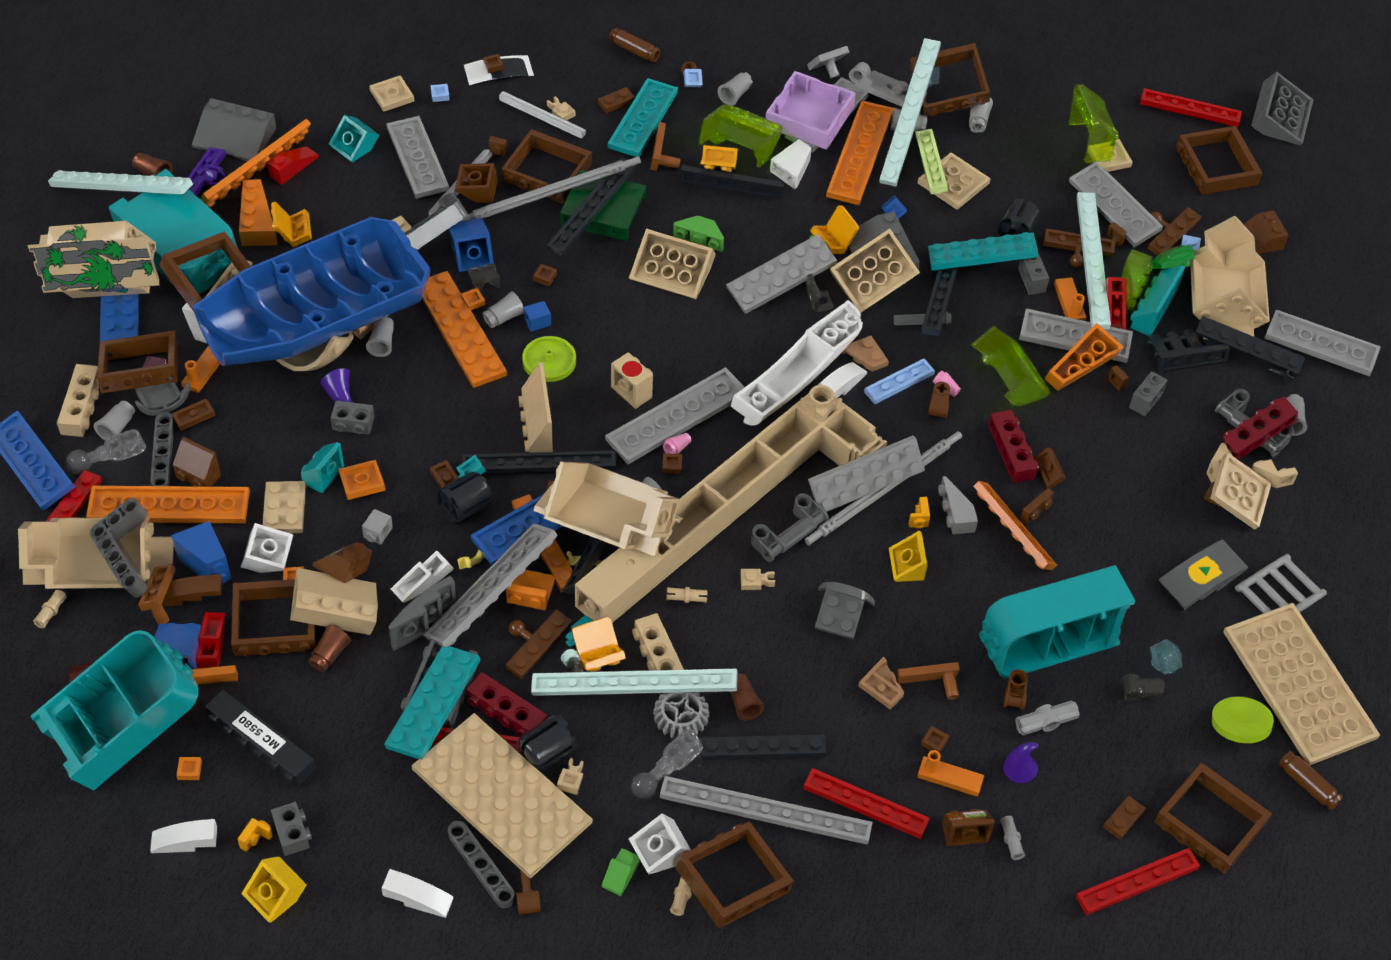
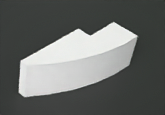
M853 362L848 363L835 370L821 383L830 387L834 392V396L838 398L841 394L845 395L867 374V371Z
M436 551L423 564L419 561L391 590L405 603L438 583L454 568Z
M215 819L184 822L153 831L151 853L195 852L196 847H216L217 825Z
M389 869L382 886L383 896L402 901L404 906L445 918L453 901V896L441 889L392 869Z

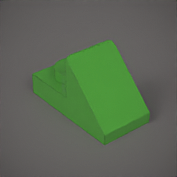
M622 848L616 859H611L602 887L621 896L641 862L638 855Z

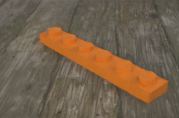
M978 481L974 485L978 491L977 495L982 500L987 501L989 509L994 514H998L1001 518L1000 522L1012 531L1011 535L1014 539L1024 545V551L1036 559L1035 563L1039 568L1053 570L1057 564L991 486L988 483Z
M529 494L513 500L512 506L516 510L533 499ZM554 539L553 543L540 553V556L550 574L555 577V583L562 593L573 570Z

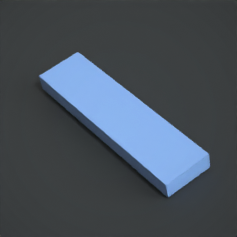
M922 359L866 387L864 393L874 404H877L934 375L935 370L925 359Z

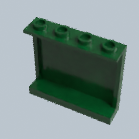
M580 170L578 175L589 171ZM603 178L571 189L560 212V225H564ZM625 181L584 231L627 241L629 238V228L642 199H646V185Z

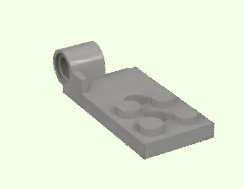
M864 62L858 63L850 71L849 78L855 83L854 87L903 107L909 88L906 82L898 81L874 70L871 71L869 65Z

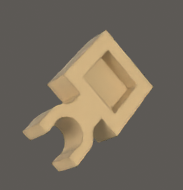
M556 96L554 97V103H551L549 100L547 101V106L552 109V114L564 120H569L575 116V110L566 102L560 103Z
M741 569V590H761V585L775 587V580H768V578H774V572L761 574V569Z
M570 758L568 769H562L557 788L561 791L577 795L583 778V773L580 772L584 762L581 761L579 766H573V759Z

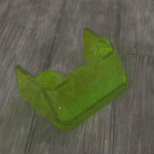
M1075 85L1069 125L1086 124L1088 128L1089 138L1085 163L1112 161L1115 142L1118 140V131L1115 130L1105 102L1085 85Z
M724 104L703 120L698 144L702 145L708 139L716 144L725 140L737 143L754 150V156L758 160L756 167L760 168L770 159L783 127L776 122L732 105Z
M995 326L971 344L983 354L982 360L986 365L989 366L991 364L995 367L1010 390L1004 396L1013 406L1017 405L1020 407L1044 399L1051 394L1021 346Z

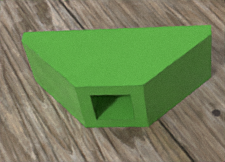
M694 216L674 223L673 237L720 252L723 251L724 237L714 220Z

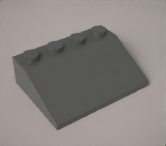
M1275 72L1262 84L1251 126L1263 135L1301 145L1303 144L1313 99L1281 74Z
M210 98L203 109L192 147L205 151L209 147L224 149L226 156L249 161L264 150L276 130L274 114Z
M895 212L877 215L859 225V230L848 246L852 254L888 229H891L917 269L919 268L920 262Z

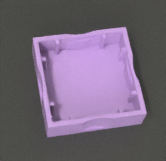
M794 71L785 84L782 93L776 97L767 110L765 127L827 150L853 110L856 93Z

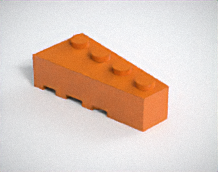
M261 179L243 180L239 226L242 246L278 245Z
M1096 323L1049 371L1045 380L1059 391L1118 356L1124 346Z

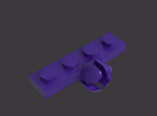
M209 147L188 176L193 183L189 190L196 196L205 185L214 186L225 178L224 171H221L223 168L219 166L226 156L224 149Z

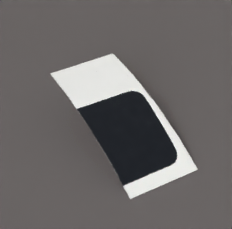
M528 55L500 57L504 69L492 73L487 72L483 60L465 64L464 68L469 85L502 77L534 76Z

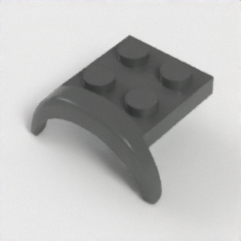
M175 382L133 388L141 402L139 403L137 400L135 403L139 410L146 415L156 416L161 412L173 411L181 406L188 397L190 384L186 383L181 393Z
M824 582L820 584L818 591H826L815 629L854 640L864 602L866 601L871 606H874V598L867 592L838 582Z

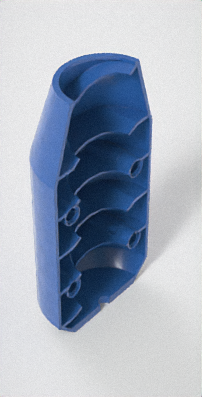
M369 217L241 271L192 307L209 348L222 366L287 359L327 343L334 336H343L419 303L430 276V267L416 248L413 249L410 240L396 221Z

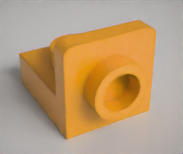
M927 497L919 498V504L915 505V513L910 514L909 527H928L930 512Z
M252 818L238 837L240 849L248 852L251 846L254 847L257 844L260 835L270 840L273 837L270 825L263 820L257 821Z

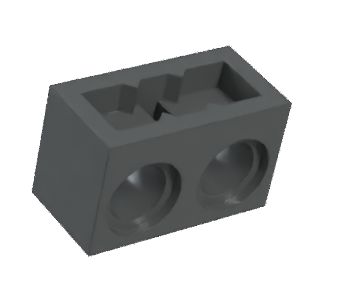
M1039 253L1038 257L1020 259L1018 270L1028 294L1046 292L1049 276Z
M1151 371L1134 392L1129 408L1146 416L1162 396L1168 380Z
M336 401L331 415L332 430L370 435L375 417L373 405Z
M293 802L272 809V817L284 856L309 849L308 840L312 839L309 827L304 828L303 821H306L303 808L298 809L297 803ZM289 817L294 818L291 821H285ZM293 836H300L297 839H291Z

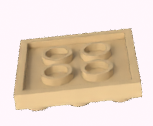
M950 153L941 160L948 191L934 195L958 210L990 184V178L953 153ZM923 174L918 178V184L930 191L926 174Z
M1226 453L1222 456L1210 499L1253 529H1256L1261 523L1271 483L1235 457Z

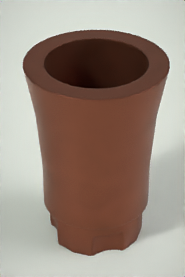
M137 153L132 161L133 167L147 176H156L165 169L171 174L173 171L170 161L161 160L148 154Z
M327 625L321 640L312 652V656L308 661L309 664L320 672L326 671L341 651L351 642L350 637L341 629Z
M738 673L737 691H730V694L733 698L738 718L747 721L758 717L764 711L765 706L758 698L746 675Z

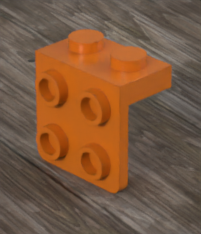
M525 570L506 589L507 603L546 611L555 577L549 574Z

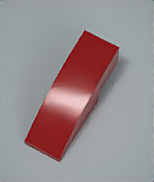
M205 612L198 638L197 669L219 667L224 641L226 613Z

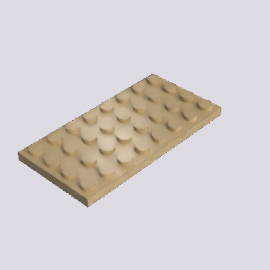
M1294 603L1224 629L1225 636L1309 766L1379 738V732Z
M475 713L429 750L423 759H419L412 765V770L530 879L592 824V818Z

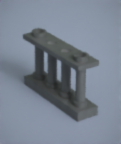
M431 640L429 647L426 646L424 649L423 661L409 694L402 700L401 709H403V712L430 668L433 659L438 654L435 640ZM470 650V653L478 655V652ZM475 671L443 724V728L452 729L466 696V689L470 685Z

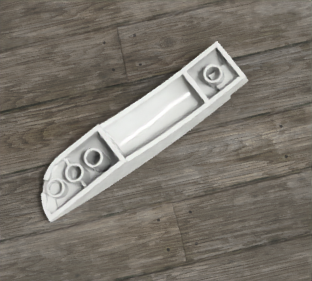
M849 300L806 330L805 334L773 366L735 394L731 407L745 416L743 422L748 425H758L796 396L824 371L860 333L863 322H861L859 310Z

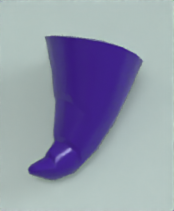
M344 368L336 369L328 373L321 380L322 387L334 402L354 403L349 391L350 370Z
M1038 743L1020 744L1009 753L1003 763V771L1010 780L1017 783H1026L1036 777L1038 765L1030 753L1038 747Z

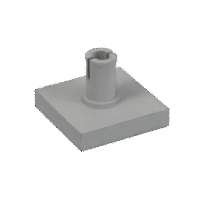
M845 46L818 55L807 64L809 71L826 65L830 79L839 76L840 73L835 62L849 53L848 47Z

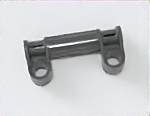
M1244 389L1235 390L1218 404L1215 412L1217 414L1220 413L1227 419L1228 423L1237 428L1243 420L1250 419L1242 413L1246 410L1250 398L1249 393ZM1290 425L1259 447L1265 448L1271 453L1272 457H1275L1289 444L1293 434V427ZM1260 426L1255 427L1256 429H1262Z
M803 493L796 496L793 513L800 520L780 535L776 536L766 525L758 524L754 526L751 545L768 562H772L778 554L786 552L801 539L816 530L819 524L829 520L825 509L819 506L808 494Z

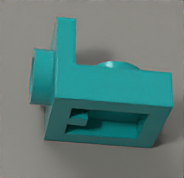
M476 455L457 467L460 473L458 478L468 472L482 474L486 471Z

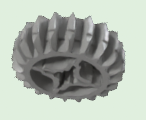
M699 692L660 694L653 710L654 721L658 723V729H663L664 735L670 733L671 739L675 735L678 736L679 740L682 739V736H686L689 740L690 734L696 737L698 731L702 732L704 726L708 723L709 706L708 703H705L704 696L699 697ZM666 714L669 715V717H671L672 719H674V721L670 720L666 716Z

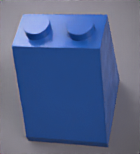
M482 218L460 221L448 229L451 247L459 272L494 266L490 234Z
M210 521L171 535L178 560L198 576L221 574L222 584L232 579L225 553Z
M195 623L159 624L155 637L163 643H168L173 650L177 649L183 656L181 660L183 664L186 663L192 670L197 669L196 654L199 647L198 638L201 625Z

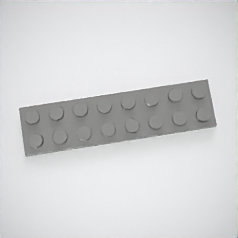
M725 367L605 435V440L628 465L663 445L666 439L684 433L729 407L733 396L745 387Z
M534 523L435 622L424 636L429 641L435 640L436 644L445 648L453 645L457 637L462 632L468 630L470 624L480 617L484 610L491 603H494L505 589L512 585V582L518 575L525 572L526 567L532 561H535L546 547L553 543V540L558 536L553 529Z

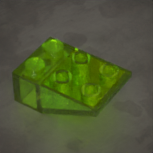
M1133 249L1125 262L1121 278H1126V316L1130 309L1134 310L1137 303L1135 299L1140 298L1143 291L1141 287L1146 286L1149 276L1146 275L1150 274L1153 267L1150 264L1152 256Z

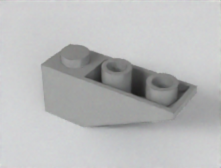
M944 476L941 485H939V495L943 496L944 512L947 511V526L951 527L952 534L975 532L978 520L974 505Z

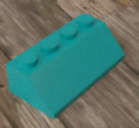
M1181 265L1161 270L1159 276H1154L1151 283L1152 287L1147 288L1144 295L1145 299L1140 300L1137 307L1138 311L1134 310L1130 318L1133 321L1131 329L1148 336L1152 335L1179 288L1185 266Z

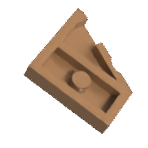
M872 336L850 343L842 352L843 355L845 353L853 357V361L864 365L865 368L872 372L888 366L889 363Z
M884 657L859 682L861 689L890 710L904 695V691L900 684L896 682V677L888 668L887 660Z

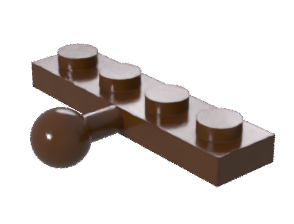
M1188 207L1171 224H1168L1162 219V215L1159 212H1152L1151 215L1163 226L1164 230L1148 245L1147 249L1157 256L1171 249L1183 238V235H1186L1200 222L1202 216Z
M1046 228L1043 246L1075 251L1074 255L1070 258V264L1075 268L1081 267L1084 263V258L1081 255L1083 252L1081 234ZM1100 238L1102 256L1113 258L1115 240Z
M556 609L533 635L525 629L523 622L519 620L512 621L509 625V632L513 636L523 637L527 642L507 662L505 668L522 680L571 626L572 620Z

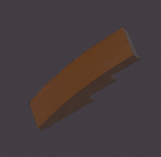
M202 575L171 580L162 606H183V601H202V596L221 595L222 575Z

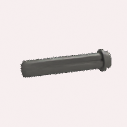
M947 311L943 322L945 326L951 324V313ZM926 314L894 315L893 322L895 326L923 325Z

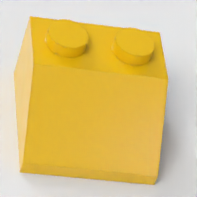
M278 856L264 859L260 862L241 894L270 923L297 902L307 885Z

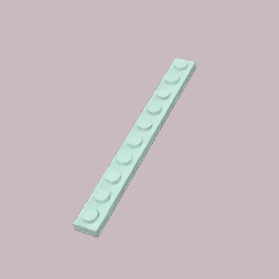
M924 38L880 176V183L897 186L941 46L940 41Z
M62 170L55 172L53 177L48 180L51 187L184 194L193 185L190 178L68 172Z
M1078 192L1077 206L1091 328L1098 323L1103 329H1110L1111 321L1095 193Z
M737 669L533 673L531 693L533 696L737 691L738 672Z

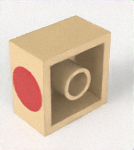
M628 352L611 363V387L636 409L652 398L653 374L649 368H645L636 357H633Z

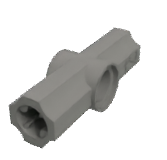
M1071 700L1055 706L1050 704L1043 705L1033 713L1017 717L1015 722L1019 734L1023 736L1042 729L1045 732L1052 731L1061 723L1079 718L1080 714L1077 704Z

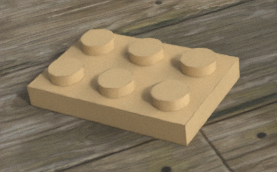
M305 481L266 482L263 526L286 533H303Z

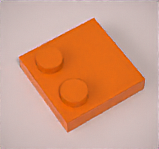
M376 460L338 469L348 500L386 491Z

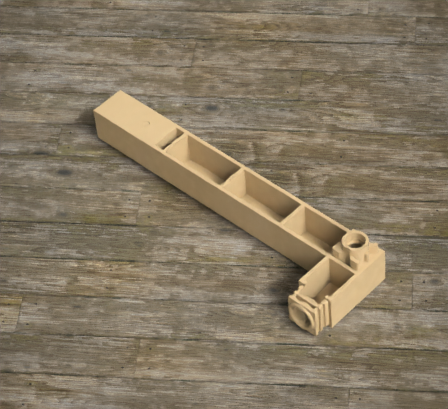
M819 383L805 397L801 398L799 402L680 498L676 516L683 519L679 524L675 522L671 528L673 532L665 543L660 542L655 556L636 549L619 548L575 584V607L592 621L609 617L613 623L818 450L841 466L886 447L887 441H883L880 436L878 437L875 433L876 427L842 402V398L837 399L830 387Z

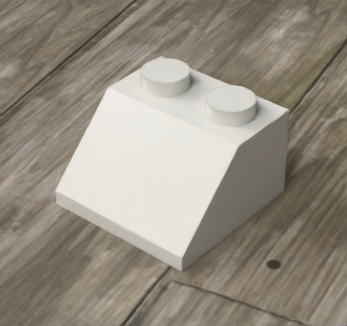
M255 523L249 536L241 567L259 573L283 571L293 534Z
M664 814L659 815L629 838L648 874L675 867L679 855L685 850H691L674 819Z

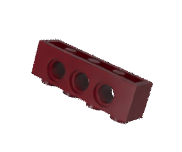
M1284 396L1279 400L1275 399L1267 408L1258 410L1252 418L1243 420L1237 428L1227 431L1223 435L1222 443H1225L1232 456L1239 460L1298 420V411ZM1270 416H1277L1278 418L1272 419ZM1256 426H1262L1263 428H1262V429H1256L1255 427H1256ZM1241 436H1246V437H1248V438H1247V439H1241V438H1239V437H1241Z
M1012 410L991 413L988 426L1013 484L1034 480L1039 470V465L1032 456L1031 446L1027 445L1024 431H1021L1019 427L1018 417L1014 415Z
M483 672L466 689L467 700L472 706L481 708L487 716L496 718L505 728L514 730L519 737L547 719V714Z

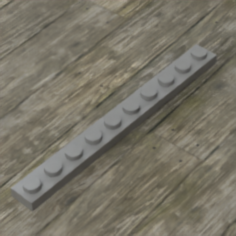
M668 776L664 777L660 792L661 799L868 845L872 822Z

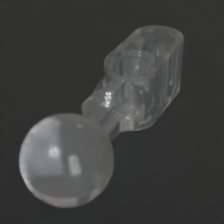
M134 429L109 437L104 445L98 447L95 451L87 453L84 450H74L70 452L66 458V466L72 473L81 474L84 470L88 471L93 462L108 459L121 461L142 453L146 445L139 431Z
M684 730L666 746L662 758L656 763V767L650 773L641 772L635 775L631 782V789L635 796L641 799H648L654 796L658 790V781L663 776L669 775L674 770L683 769L702 751V743L694 730Z

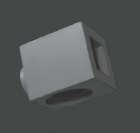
M375 509L362 525L364 538L369 542H376L380 545L393 528L391 516Z

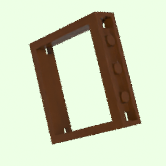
M975 43L939 51L934 68L972 59L981 92L927 104L924 97L921 106L924 116H935L939 113L952 112L956 109H965L973 105H983L986 102H990L989 87ZM919 56L910 58L912 75Z
M1236 126L1179 136L1176 143L1177 152L1180 153L1183 163L1186 164L1190 176L1193 177L1195 185L1202 195L1259 185L1262 171ZM1227 141L1244 172L1208 178L1192 147Z
M531 129L502 167V181L528 191L550 185L516 171L532 148L578 164L570 178L577 176L580 170L587 171L592 165V152ZM571 189L546 198L564 204Z
M225 231L164 254L159 266L192 311V306L201 301L202 298L179 269L178 265L222 249L239 273L251 267Z
M175 330L100 341L97 380L101 393L178 382L179 345ZM168 352V364L107 373L108 360Z
M295 579L233 583L231 646L234 656L267 655L269 653L286 654L296 651L306 652L316 648V625L309 623L308 635L239 639L240 601L293 597Z
M1201 762L1159 811L1154 822L1162 827V830L1173 835L1179 843L1185 844L1193 850L1198 857L1208 861L1214 869L1217 868L1226 874L1267 824L1272 813ZM1195 781L1255 823L1229 856L1225 855L1169 813Z
M750 821L743 825H736L727 833L722 832L709 842L703 841L690 851H683L679 855L675 867L719 929L789 893L794 882ZM745 838L776 881L723 908L692 864Z

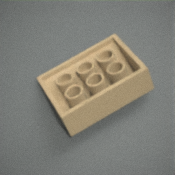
M646 229L629 279L696 299L710 272L716 254L712 248Z
M888 229L830 268L831 274L860 313L920 273L891 229Z
M542 362L537 365L521 388L522 396H518L519 407H523V411H520L521 422H525V426H522L523 437H527V441H524L525 452L529 453L553 452L552 421Z
M301 568L296 569L290 620L325 627L332 625L341 630L371 635L377 620L376 583L357 579L343 583L327 573Z

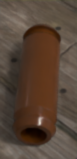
M614 28L610 33L609 39L611 43H615V45L645 60L655 62L660 56L658 47L655 48L654 45L622 29L620 30V28Z
M1289 751L1279 761L1280 768L1283 767L1284 772L1318 802L1327 806L1328 810H1333L1342 801V794L1339 795L1337 789L1299 756H1295L1294 752Z

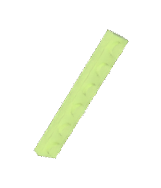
M932 129L916 131V139L930 193L940 194L947 192L948 186Z

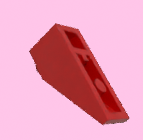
M308 147L281 152L267 162L269 176L283 185L317 159L319 155Z
M1108 277L1106 279V289L1111 321L1110 327L1126 330V278Z

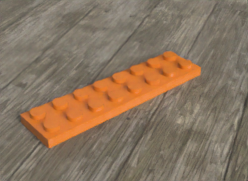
M861 100L828 187L826 197L860 205L890 123L893 108Z
M307 119L302 121L203 193L200 200L211 208L215 204L214 201L218 198L220 200L228 195L230 189H237L241 185L240 182L244 179L249 180L256 170L260 172L267 166L266 163L277 154L291 149L293 143L298 144L304 139L303 136L309 132L307 129L311 123Z
M448 271L429 277L422 301L472 387L475 388L507 376V370L473 313L462 299L461 293Z
M92 486L86 518H104L127 499L135 498L147 509V517H150V523H205L208 521L210 523H246L250 490L249 487Z

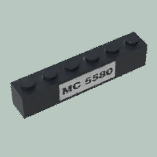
M224 690L205 706L206 717L213 725L218 724L227 736L230 737L232 735L236 738L241 747L249 748L257 759L266 761L268 767L274 772H280L288 783L291 784L293 782L299 787L316 770L312 757Z

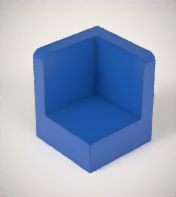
M895 195L882 205L885 213L895 212L898 219L907 212L906 207Z
M544 301L524 307V319L531 332L551 325V313Z

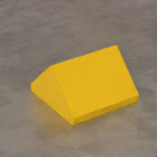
M918 531L889 547L893 577L896 582L920 581L925 578L927 560L922 532Z

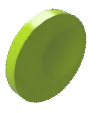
M544 336L533 340L526 346L523 351V366L525 371L531 375L537 365L543 362L546 382H555L566 378L572 373L576 365V353L568 341L555 336Z
M1229 697L1218 702L1212 712L1213 727L1220 735L1231 741L1256 743L1266 739L1273 728L1274 719L1271 711L1254 699Z

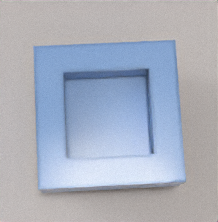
M701 69L684 70L685 87L702 86Z
M447 84L431 85L433 102L449 100Z
M1183 235L1181 245H1191L1193 250L1196 251L1200 248L1201 238Z

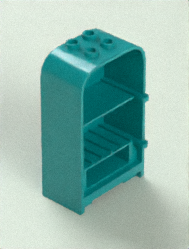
M167 169L156 175L160 177H175ZM189 189L184 194L143 192L129 202L121 198L109 206L114 222L127 221L156 242L153 261L156 269L168 281H170L159 266L164 254L224 231L237 247L230 226ZM220 249L178 265V267L197 293L200 294L216 284L231 264V261L224 251Z
M1116 565L999 599L989 607L985 620L982 621L983 628L979 635L999 675L1009 678L1010 673L1016 669L1028 673L1119 646L1120 626L1126 610L1130 605H1134L1135 599Z
M134 631L120 640L30 716L43 734L57 742L68 760L63 766L69 773L70 779L95 790L192 708L198 697V686L192 677L193 670L186 663H182L183 656L177 649L173 650L168 643L161 642L148 632Z

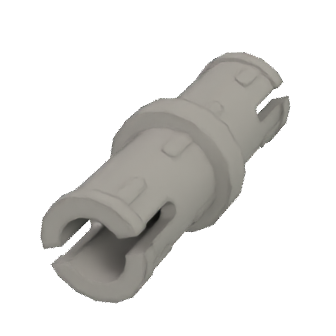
M1005 816L1000 820L1005 834L1004 841L1008 844L1011 858L1013 860L1022 859L1025 853L1020 842L1021 835L1017 832L1014 818L1012 816Z

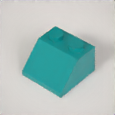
M344 115L329 145L348 160L354 162L372 150L379 134L359 119Z
M336 442L323 446L319 452L317 451L313 455L312 460L303 466L301 477L302 481H305L306 486L323 493L339 474L338 469L344 468L341 444Z

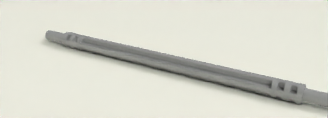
M638 156L623 162L621 160L473 210V213L468 214L460 221L476 218L483 219L624 171L625 168L641 163L640 157Z
M957 431L946 440H941L921 454L923 465H927L948 450L950 445L962 438V434ZM904 480L857 499L820 525L817 531L805 538L806 544L810 545L820 537H825Z

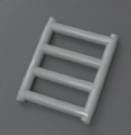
M1289 554L1278 558L1235 586V590L1237 592L1241 591L1263 614L1271 610L1248 588L1255 582L1280 607L1289 605L1263 579L1269 573L1299 602L1296 605L1299 612L1327 595L1325 589L1318 588L1291 561ZM1285 565L1313 595L1305 598L1277 568Z

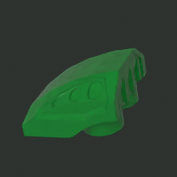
M1191 245L1173 247L1159 254L1147 264V269H1166L1181 265L1188 267L1190 266V260L1195 259L1194 250Z

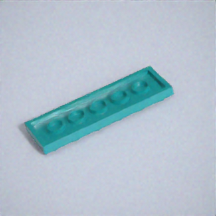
M647 78L609 140L608 148L634 157H640L657 129L659 122H661L676 97L678 87Z
M1028 232L1018 235L987 237L986 239L978 240L970 239L968 241H954L947 244L928 246L932 270L1038 257L1034 233Z
M444 646L441 647L384 744L386 749L416 759L424 758L481 660L479 655L450 646L446 648Z

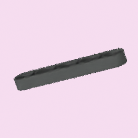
M168 412L159 413L155 419L150 479L152 486H158L155 485L158 480L165 481L160 486H170L174 421L172 415ZM163 419L170 420L167 424L160 423ZM162 434L169 435L166 439H159V436ZM161 449L168 450L165 454H158V451ZM158 465H166V468L163 470L156 469Z
M461 821L452 822L448 827V836L453 845L495 903L501 908L511 907L515 901L512 887L466 824ZM455 828H462L464 830L460 836H454L452 831ZM466 844H473L476 847L472 852H466L463 848ZM478 860H485L487 865L484 868H477L475 863ZM490 876H496L499 878V881L495 885H490L487 883V879ZM507 892L511 895V898L508 901H501L499 895Z

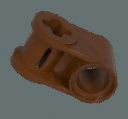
M937 382L934 385L928 415L947 418L950 386L946 382Z
M1016 669L1010 673L1003 707H1017L1024 711L1027 698L1028 676L1023 670Z

